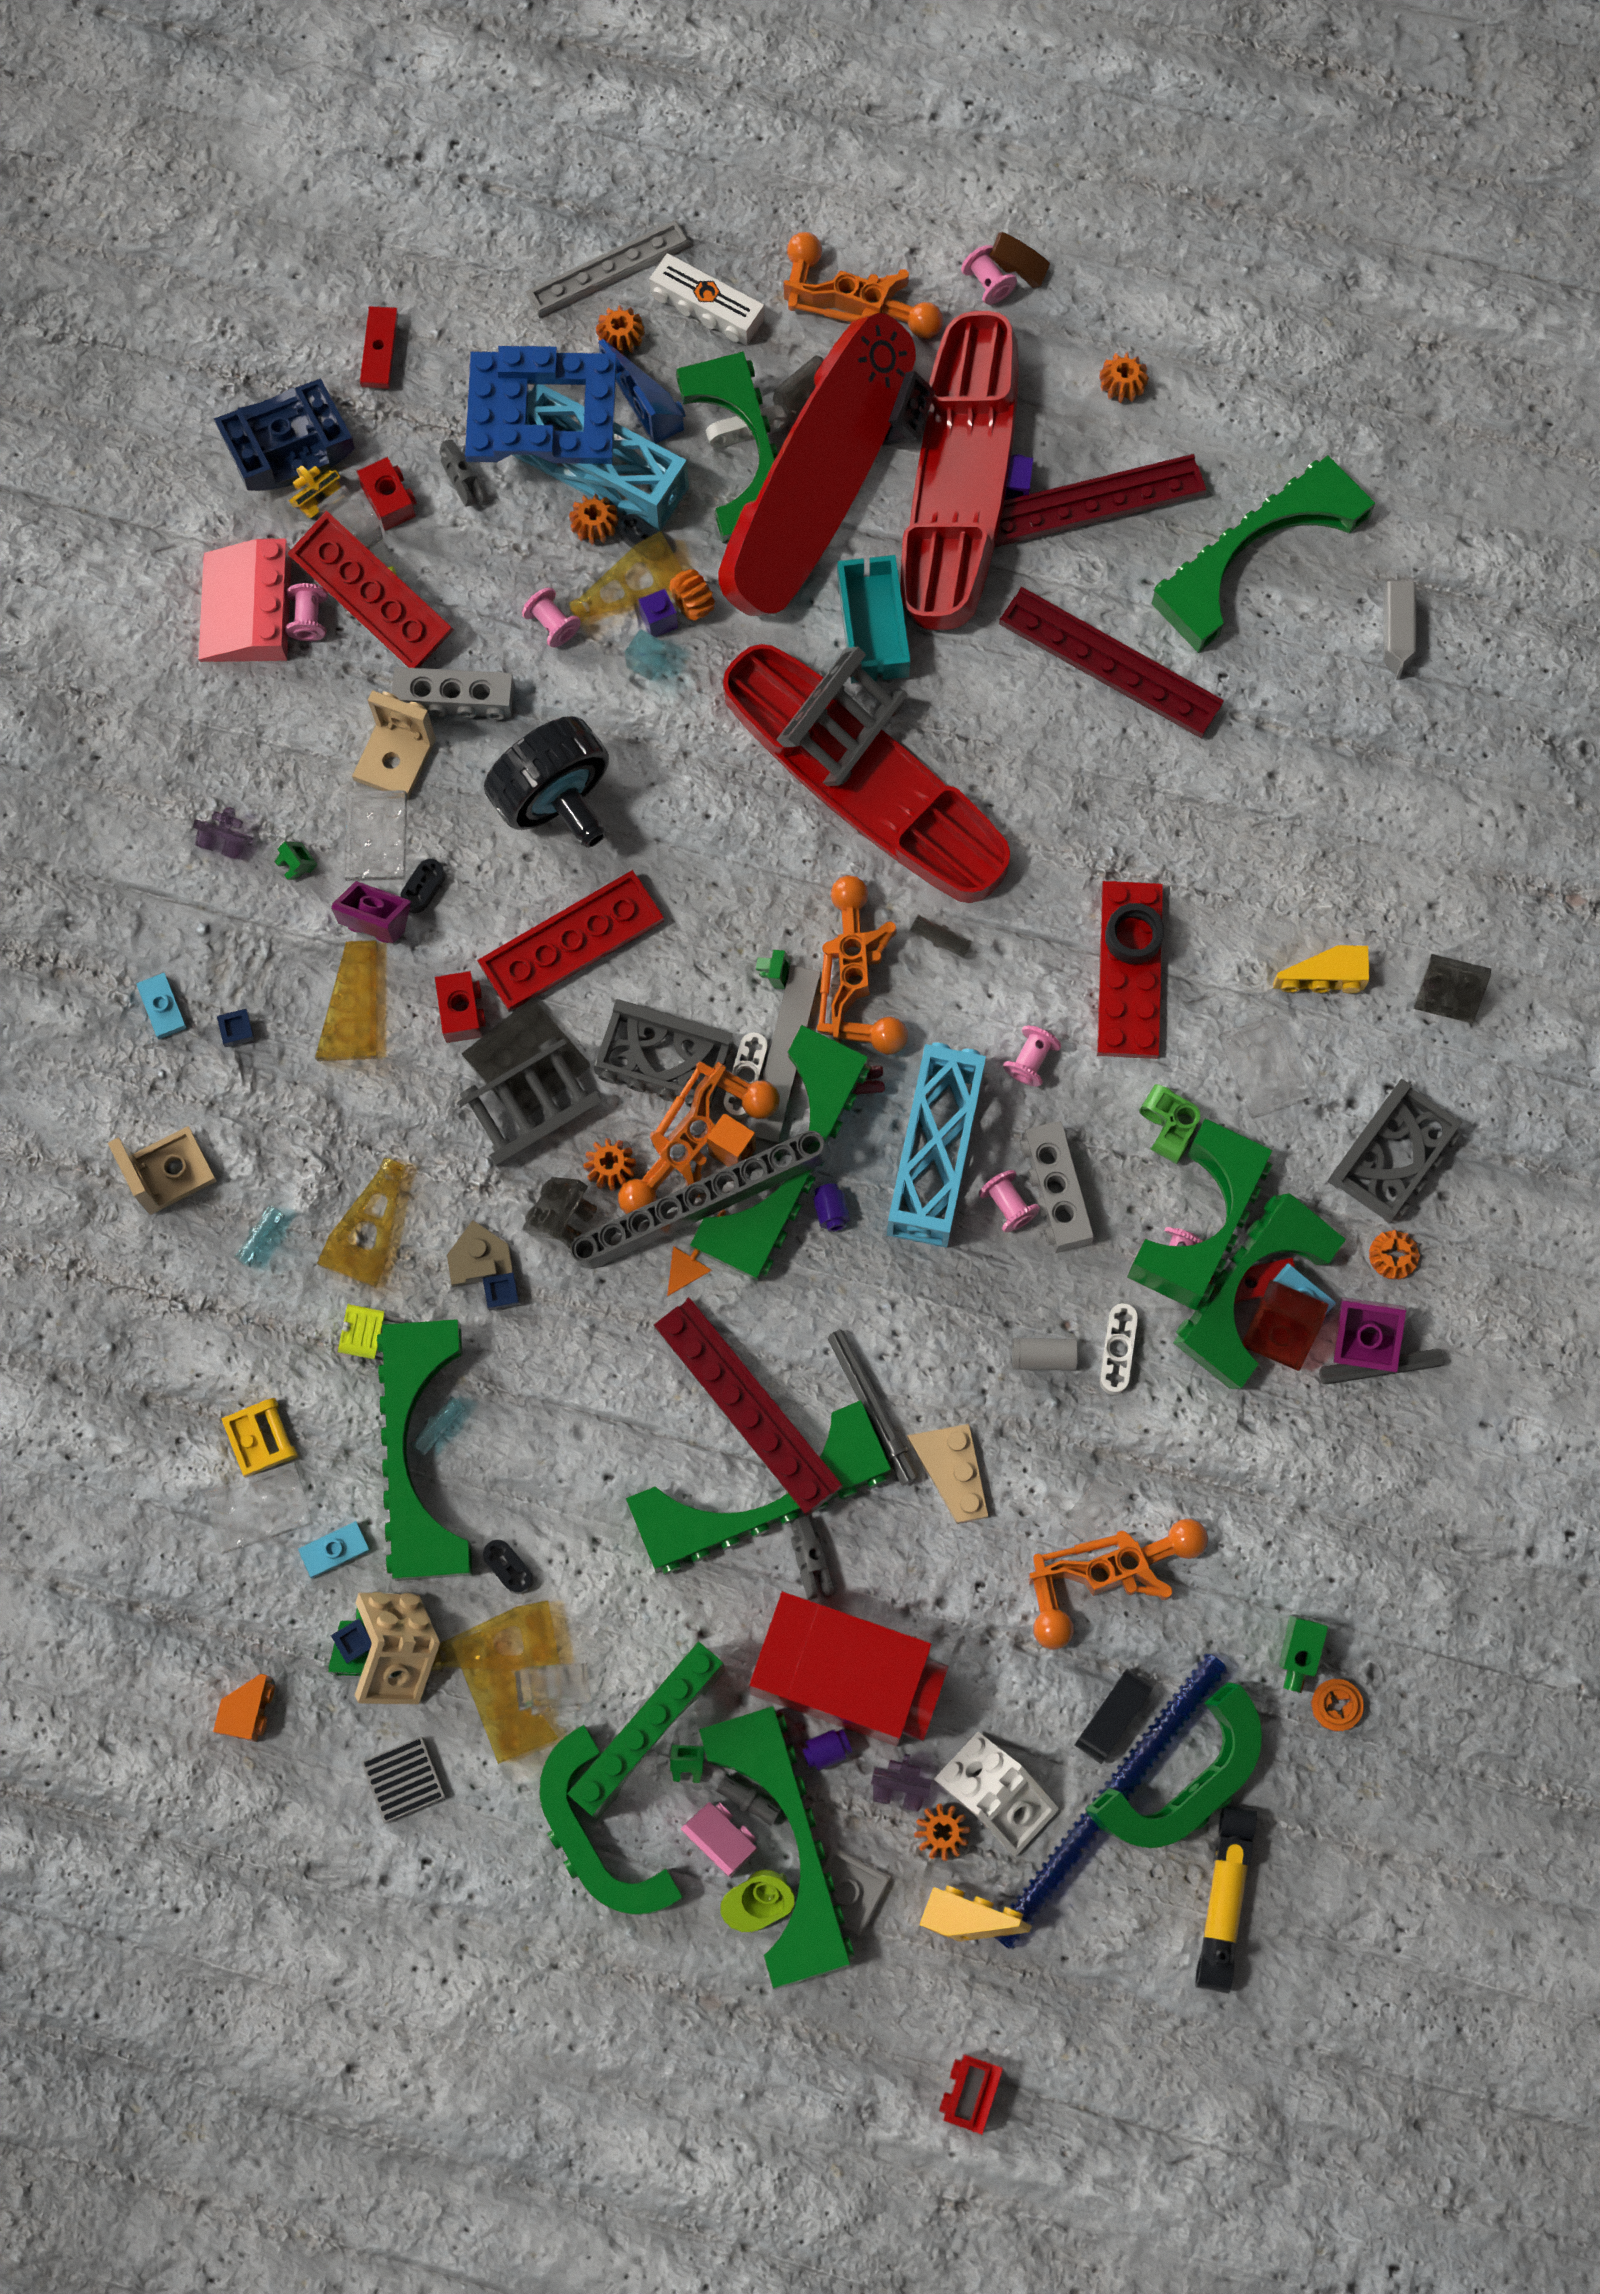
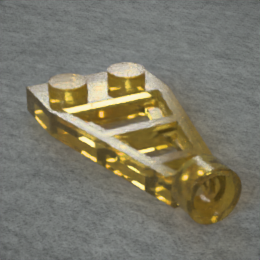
M659 531L636 544L580 598L569 602L568 606L573 616H578L582 623L589 619V617L638 605V599L662 589H666L668 595L671 594L669 590L670 580L683 570L664 535ZM642 562L653 578V584L645 589L632 590L625 581V574L634 564ZM617 580L625 593L624 597L611 603H605L600 596V590L611 581ZM582 602H585L589 605L588 612L586 611Z
M383 1158L377 1174L329 1235L317 1262L318 1266L376 1288L388 1261L401 1179L406 1166L395 1160ZM385 1175L391 1176V1177H393L394 1179H393V1180H387V1179L385 1178ZM374 1194H380L388 1199L382 1218L374 1217L364 1211ZM360 1222H368L377 1228L376 1242L370 1250L350 1244L348 1241L349 1234Z
M549 1601L517 1606L441 1642L430 1672L442 1670L443 1668L530 1672L559 1666L560 1660ZM511 1626L518 1627L521 1630L524 1646L523 1652L516 1656L499 1654L494 1646L496 1634ZM484 1637L487 1642L488 1656L479 1659H466L463 1656V1644L475 1638ZM442 1650L446 1653L444 1661L441 1659L440 1651Z

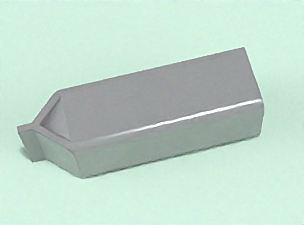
M1388 581L1383 592V661L1396 674V680H1399L1402 671L1413 662L1416 654V582Z

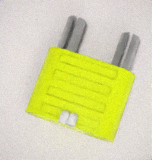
M347 1304L337 1352L374 1360L375 1356L383 1357V1352L379 1353L377 1347V1334H380L382 1325L405 1323V1320L384 1315L385 1311Z

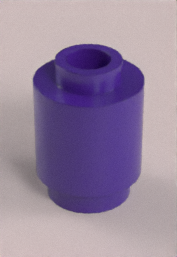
M834 1183L816 1188L813 1201L820 1227L827 1229L829 1232L844 1229L846 1227L845 1224L850 1221V1216L843 1191L839 1190L838 1184Z
M832 1729L805 1741L807 1748L802 1750L809 1768L816 1766L818 1771L846 1760V1756L853 1753L843 1729L838 1731Z

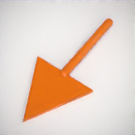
M724 1209L721 1210L716 1217L724 1216L726 1211ZM673 1246L667 1296L712 1271L695 1260L699 1252L694 1250L689 1256Z

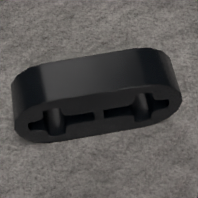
M627 514L620 518L618 533L624 543L651 561L659 560L665 555L666 540L658 530L635 514ZM634 525L636 526L637 533L632 530L628 533L626 532V526L630 528ZM647 541L651 544L658 542V549L652 547L649 550Z
M423 860L402 889L401 897L410 900L409 895L415 896L421 889L419 892L421 901H414L410 905L409 912L420 913L424 911L443 884L445 873L441 863L437 860ZM434 868L437 876H430L427 882L424 883L426 881L425 871L431 872Z
M492 1540L485 1546L483 1558L504 1586L511 1593L517 1595L526 1593L532 1587L533 1576L513 1549L502 1540ZM496 1547L498 1550L506 1549L503 1556L508 1561L507 1565L503 1566L497 1559L493 1562L490 1560L493 1557L491 1552L493 1548ZM512 1567L519 1575L523 1572L526 1573L523 1578L525 1582L523 1586L520 1587L518 1584L510 1585L513 1578L508 1570Z

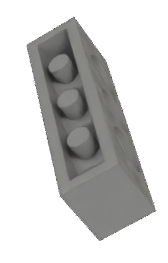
M394 667L392 694L398 697L400 701L421 704L431 716L443 717L447 714L458 715L466 719L474 718L475 716H486L492 720H502L504 717L512 718L515 691L512 673ZM421 691H430L425 697L417 696ZM452 692L460 693L456 698H447V695ZM483 693L489 695L484 700L476 699L478 695Z
M1058 1121L1025 1129L1024 1140H1020V1147L1023 1157H1029L1031 1169H1028V1176L1031 1186H1037L1040 1197L1036 1198V1204L1040 1207L1039 1215H1045L1048 1227H1044V1234L1048 1246L1053 1245L1055 1253L1091 1245L1094 1236L1062 1122ZM1044 1153L1051 1154L1055 1158V1162L1044 1164L1040 1161L1039 1156ZM1051 1182H1057L1061 1184L1063 1191L1057 1194L1052 1193L1047 1188V1185ZM1059 1211H1065L1070 1214L1072 1220L1062 1223L1056 1219L1055 1214Z

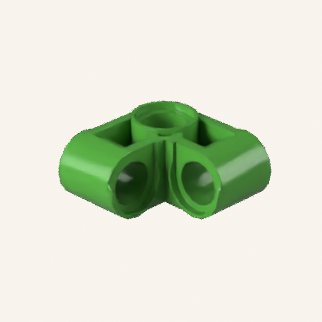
M1155 1084L1140 1107L1139 1112L1149 1121L1163 1126L1150 1150L1178 1164L1197 1130L1200 1111L1196 1105L1176 1095L1167 1087ZM1183 1114L1189 1115L1193 1119V1123L1184 1125L1179 1122L1177 1117Z

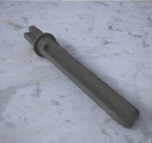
M837 1330L831 1333L828 1341L853 1391L864 1406L874 1432L887 1456V1461L891 1463L902 1486L917 1480L918 1475L906 1454L909 1450L903 1447L845 1332Z

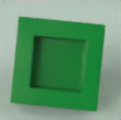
M284 841L277 849L280 854L274 862L277 866L289 865L290 868L284 875L287 880H295L304 873H311L318 866L302 842Z
M773 949L772 958H757L755 969L760 971V977L769 979L773 988L785 990L791 960L786 951Z
M672 1745L670 1772H672L673 1782H680L682 1772H691L693 1774V1783H700L705 1758L704 1746Z

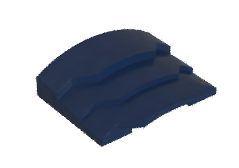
M321 378L296 388H290L265 401L239 407L233 412L214 418V422L248 491H266L293 485L292 482L300 477L296 469L301 465L307 471L316 466L323 473L341 462L355 450L353 438Z

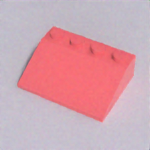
M254 539L204 553L199 641L200 662L287 661L288 635L285 632V627L289 624L290 598L287 596V589L291 585L292 558L287 554L290 549L286 539Z

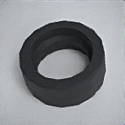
M1129 903L1119 907L1111 915L1105 931V942L1109 952L1117 960L1127 964H1141L1151 960L1158 953L1164 938V924L1160 915L1153 908L1142 903ZM1138 918L1145 921L1152 929L1150 944L1143 949H1130L1123 946L1117 938V928L1123 920Z

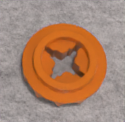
M1396 1229L1382 1232L1373 1240L1369 1249V1259L1372 1267L1378 1274L1388 1279H1402L1410 1275L1417 1267L1420 1257L1417 1242H1414L1408 1233H1401ZM1394 1243L1398 1252L1407 1254L1400 1256L1395 1266L1392 1256L1384 1254L1391 1251Z
M1330 1679L1323 1682L1315 1689L1311 1700L1313 1716L1322 1727L1334 1732L1352 1728L1359 1722L1363 1714L1364 1704L1359 1690L1352 1683L1343 1679ZM1332 1695L1338 1701L1349 1699V1702L1341 1708V1715L1336 1710L1325 1711L1328 1705L1332 1703Z

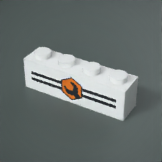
M668 253L649 278L651 295L657 301L668 303L677 308L681 314L698 319L705 327L724 333L733 342L739 341L747 346L765 320L764 304Z

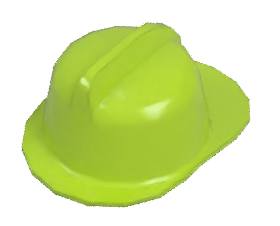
M758 1870L745 1882L732 1888L724 1895L720 1904V1914L724 1922L734 1930L754 1932L789 1914L795 1904V1899L791 1887L787 1884V1876L785 1873L779 1874L773 1870Z

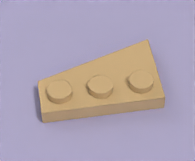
M969 1424L907 1435L909 1443L920 1458L924 1469L935 1484L939 1495L956 1524L988 1518Z

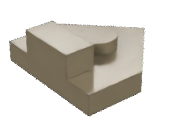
M474 1220L471 1221L447 1254L452 1287L483 1282L482 1278L513 1272L509 1245Z

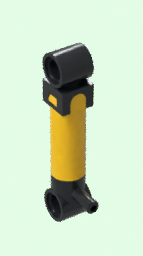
M1226 1805L1221 1810L1218 1828L1219 1837L1216 1840L1213 1859L1215 1865L1202 1950L1195 1977L1196 1988L1226 1994L1230 1993L1234 1976V1955L1247 1869L1251 1864L1253 1839L1257 1823L1256 1810Z

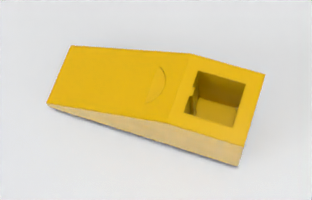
M1337 945L1278 972L1273 982V989H1281L1283 992L1288 993L1297 992L1300 989H1312V992L1326 993L1330 990H1342V992L1348 994L1358 993L1364 990L1369 982L1368 946Z
M946 1885L945 1891L933 1887L919 1924L933 1932L959 1942L1028 1933L1032 1927L1022 1921L1023 1914L1006 1907L1003 1913L993 1910L994 1903L975 1896L973 1902L964 1899L965 1892Z

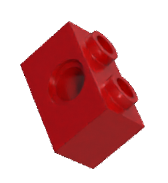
M388 457L356 471L360 485L384 531L416 517L413 508L417 504L416 499L410 488L405 490L401 483L405 480L399 466H392ZM386 491H394L390 495H384Z
M471 971L436 976L435 984L442 1033L446 1043L482 1038L481 1027H486L484 1010L478 1009L477 999L482 998L479 980L474 981ZM460 1002L469 1004L468 1008L464 1011L454 1010V1007Z

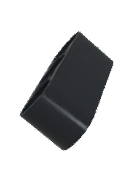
M1127 1668L1074 1745L1102 1764L1154 1687Z

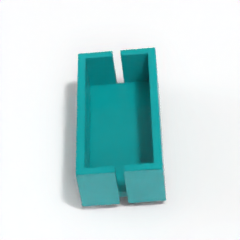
M896 555L870 557L869 576L864 577V558L837 561V581L846 648L859 647L866 654L860 662L862 664L861 668L875 681H877V675H883V680L909 677L910 656ZM854 677L850 678L851 683H859Z

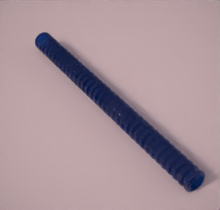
M1210 1653L1203 1655L1204 1661H1199L1197 1663V1670L1193 1669L1190 1672L1191 1678L1186 1677L1184 1680L1186 1684L1180 1685L1178 1688L1180 1692L1172 1695L1173 1701H1168L1166 1703L1167 1708L1160 1711L1161 1716L1155 1717V1724L1148 1726L1149 1732H1144L1141 1735L1142 1741H1137L1135 1743L1137 1747L1129 1751L1130 1756L1124 1757V1764L1117 1766L1118 1772L1110 1775L1111 1781L1104 1783L1105 1788L1098 1791L1099 1796L1108 1788L1121 1792L1126 1800H1129L1128 1795L1134 1794L1136 1791L1134 1787L1142 1784L1141 1778L1148 1776L1147 1770L1154 1768V1761L1159 1762L1161 1759L1159 1755L1161 1753L1165 1754L1167 1751L1165 1747L1172 1745L1171 1739L1173 1737L1177 1738L1179 1736L1178 1730L1185 1728V1721L1189 1722L1191 1720L1190 1715L1196 1714L1198 1711L1196 1707L1203 1705L1202 1699L1208 1698L1210 1696L1209 1690L1216 1688L1215 1682L1219 1683L1222 1680L1221 1675L1227 1674V1667L1221 1660ZM1093 1797L1091 1801L1094 1802L1097 1798ZM1087 1812L1079 1815L1080 1821L1073 1823L1074 1828L1066 1832L1068 1834L1066 1838L1062 1837L1060 1847L1055 1846L1054 1850L1056 1852L1053 1855H1048L1049 1861L1047 1863L1043 1862L1041 1864L1042 1870L1035 1872L1036 1877L1028 1881L1030 1883L1028 1888L1024 1886L1022 1896L1018 1894L1016 1897L1018 1901L1015 1904H1010L1009 1907L1012 1910L1023 1914L1022 1921L1033 1925L1035 1915L1040 1916L1041 1912L1039 1910L1042 1907H1047L1046 1901L1048 1899L1052 1900L1054 1898L1052 1893L1060 1890L1059 1884H1064L1067 1881L1065 1879L1066 1875L1070 1876L1073 1873L1071 1869L1073 1866L1077 1867L1079 1865L1077 1862L1079 1858L1084 1859V1852L1086 1850L1090 1851L1092 1848L1090 1844L1098 1841L1096 1836L1104 1833ZM1021 1934L994 1937L1006 1948L1012 1950L1016 1947L1014 1945L1015 1941L1022 1939Z

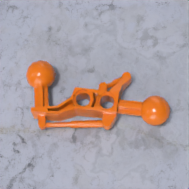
M799 232L790 239L787 245V255L793 265L790 279L784 280V299L788 300V309L790 311L798 309L848 322H853L872 314L884 313L908 323L912 334L923 339L934 337L941 330L944 320L939 307L935 304L921 302L912 307L892 299L896 292L908 285L909 272L906 269L899 270L898 274L887 275L882 278H878L876 274H871L868 280L840 270L833 280L817 285L807 284L809 268L816 265L821 258L822 245L816 235L809 232ZM870 300H875V301H877V302L871 303V302H868V301H870ZM829 308H837V309L842 310V311L833 310V309H829Z
M846 875L840 877L831 888L830 897L832 903L842 912L843 934H839L837 938L826 942L822 946L824 958L817 1031L819 1034L833 1035L834 1041L841 1043V1040L871 1043L880 1053L885 1055L896 1054L905 1047L908 1040V1030L899 1019L891 1016L883 1017L875 1022L874 1025L844 1022L845 1013L856 999L870 995L868 965L881 963V953L887 947L890 939L897 933L896 925L890 921L883 924L877 930L861 933L860 909L866 904L869 892L867 885L860 878ZM850 947L861 949L855 956H849L845 953ZM832 958H839L841 984L831 1004L832 1024L825 1023L827 996L830 990ZM854 975L863 978L857 985H851L847 980Z
M719 1061L713 1068L703 1062H698L696 1070L683 1091L676 1097L658 1128L650 1134V1140L661 1157L642 1179L629 1180L621 1187L618 1193V1203L622 1211L628 1214L656 1201L657 1188L675 1168L685 1178L686 1186L701 1180L702 1165L706 1163L707 1159L700 1152V1149L706 1144L707 1136L715 1126L709 1118V1097L715 1086L741 1099L744 1111L750 1117L756 1119H766L778 1110L780 1094L777 1088L764 1080L755 1081L750 1084L725 1070L726 1067ZM700 1073L705 1074L706 1076L695 1089L689 1113L672 1133L665 1137V1132L685 1102V1097ZM694 1121H704L705 1129L702 1133L698 1135L690 1133V1126ZM675 1144H683L685 1146V1152L679 1158H672L670 1156V1149ZM691 1160L696 1162V1168L693 1174L690 1165Z
M1182 1519L1172 1525L1168 1532V1537L1140 1548L1138 1541H1135L1127 1532L1119 1531L1114 1536L1074 1545L1072 1548L1044 1555L1035 1554L1033 1557L1035 1571L1029 1573L1028 1580L1029 1585L1034 1584L1040 1614L1033 1625V1634L1037 1642L1048 1649H1060L1065 1647L1074 1635V1624L1071 1618L1065 1612L1059 1610L1053 1580L1066 1578L1084 1584L1092 1596L1123 1585L1128 1595L1138 1592L1149 1596H1158L1162 1600H1168L1171 1597L1172 1588L1157 1579L1148 1565L1175 1554L1185 1559L1198 1557L1205 1551L1208 1545L1206 1529L1196 1520ZM1113 1545L1118 1547L1117 1550L1088 1562L1061 1560L1046 1567L1044 1565L1046 1560L1074 1553L1077 1555ZM1127 1556L1136 1559L1138 1566L1133 1570L1125 1569L1121 1565V1559ZM1100 1568L1108 1573L1109 1578L1104 1582H1097L1092 1578L1091 1572ZM1134 1580L1144 1584L1146 1587L1137 1586Z

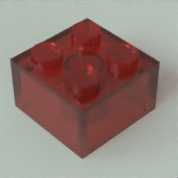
M1270 1279L1248 1325L1242 1344L1248 1350L1300 1371L1323 1324L1329 1304Z

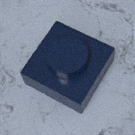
M247 1009L217 1016L225 1048L255 1040Z
M513 1272L482 1278L489 1311L520 1305Z
M359 1618L331 1635L348 1665L369 1653L372 1645L368 1632Z

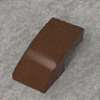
M1004 232L998 233L989 255L1006 273L1016 272L1032 288L1041 287L1050 262L1037 251Z

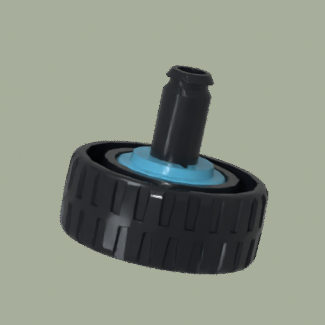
M576 716L561 717L529 732L505 751L488 772L484 782V791L494 808L511 828L516 830L536 828L560 815L574 836L582 841L581 845L590 848L604 839L606 828L605 826L601 827L600 819L585 801L584 797L592 791L605 774L609 765V754L599 738L583 719Z

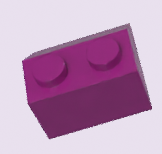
M355 881L332 903L331 909L338 924L348 927L353 932H363L374 936L378 941L394 944L405 932L411 901Z
M1341 1297L1333 1363L1397 1372L1406 1317L1405 1306Z

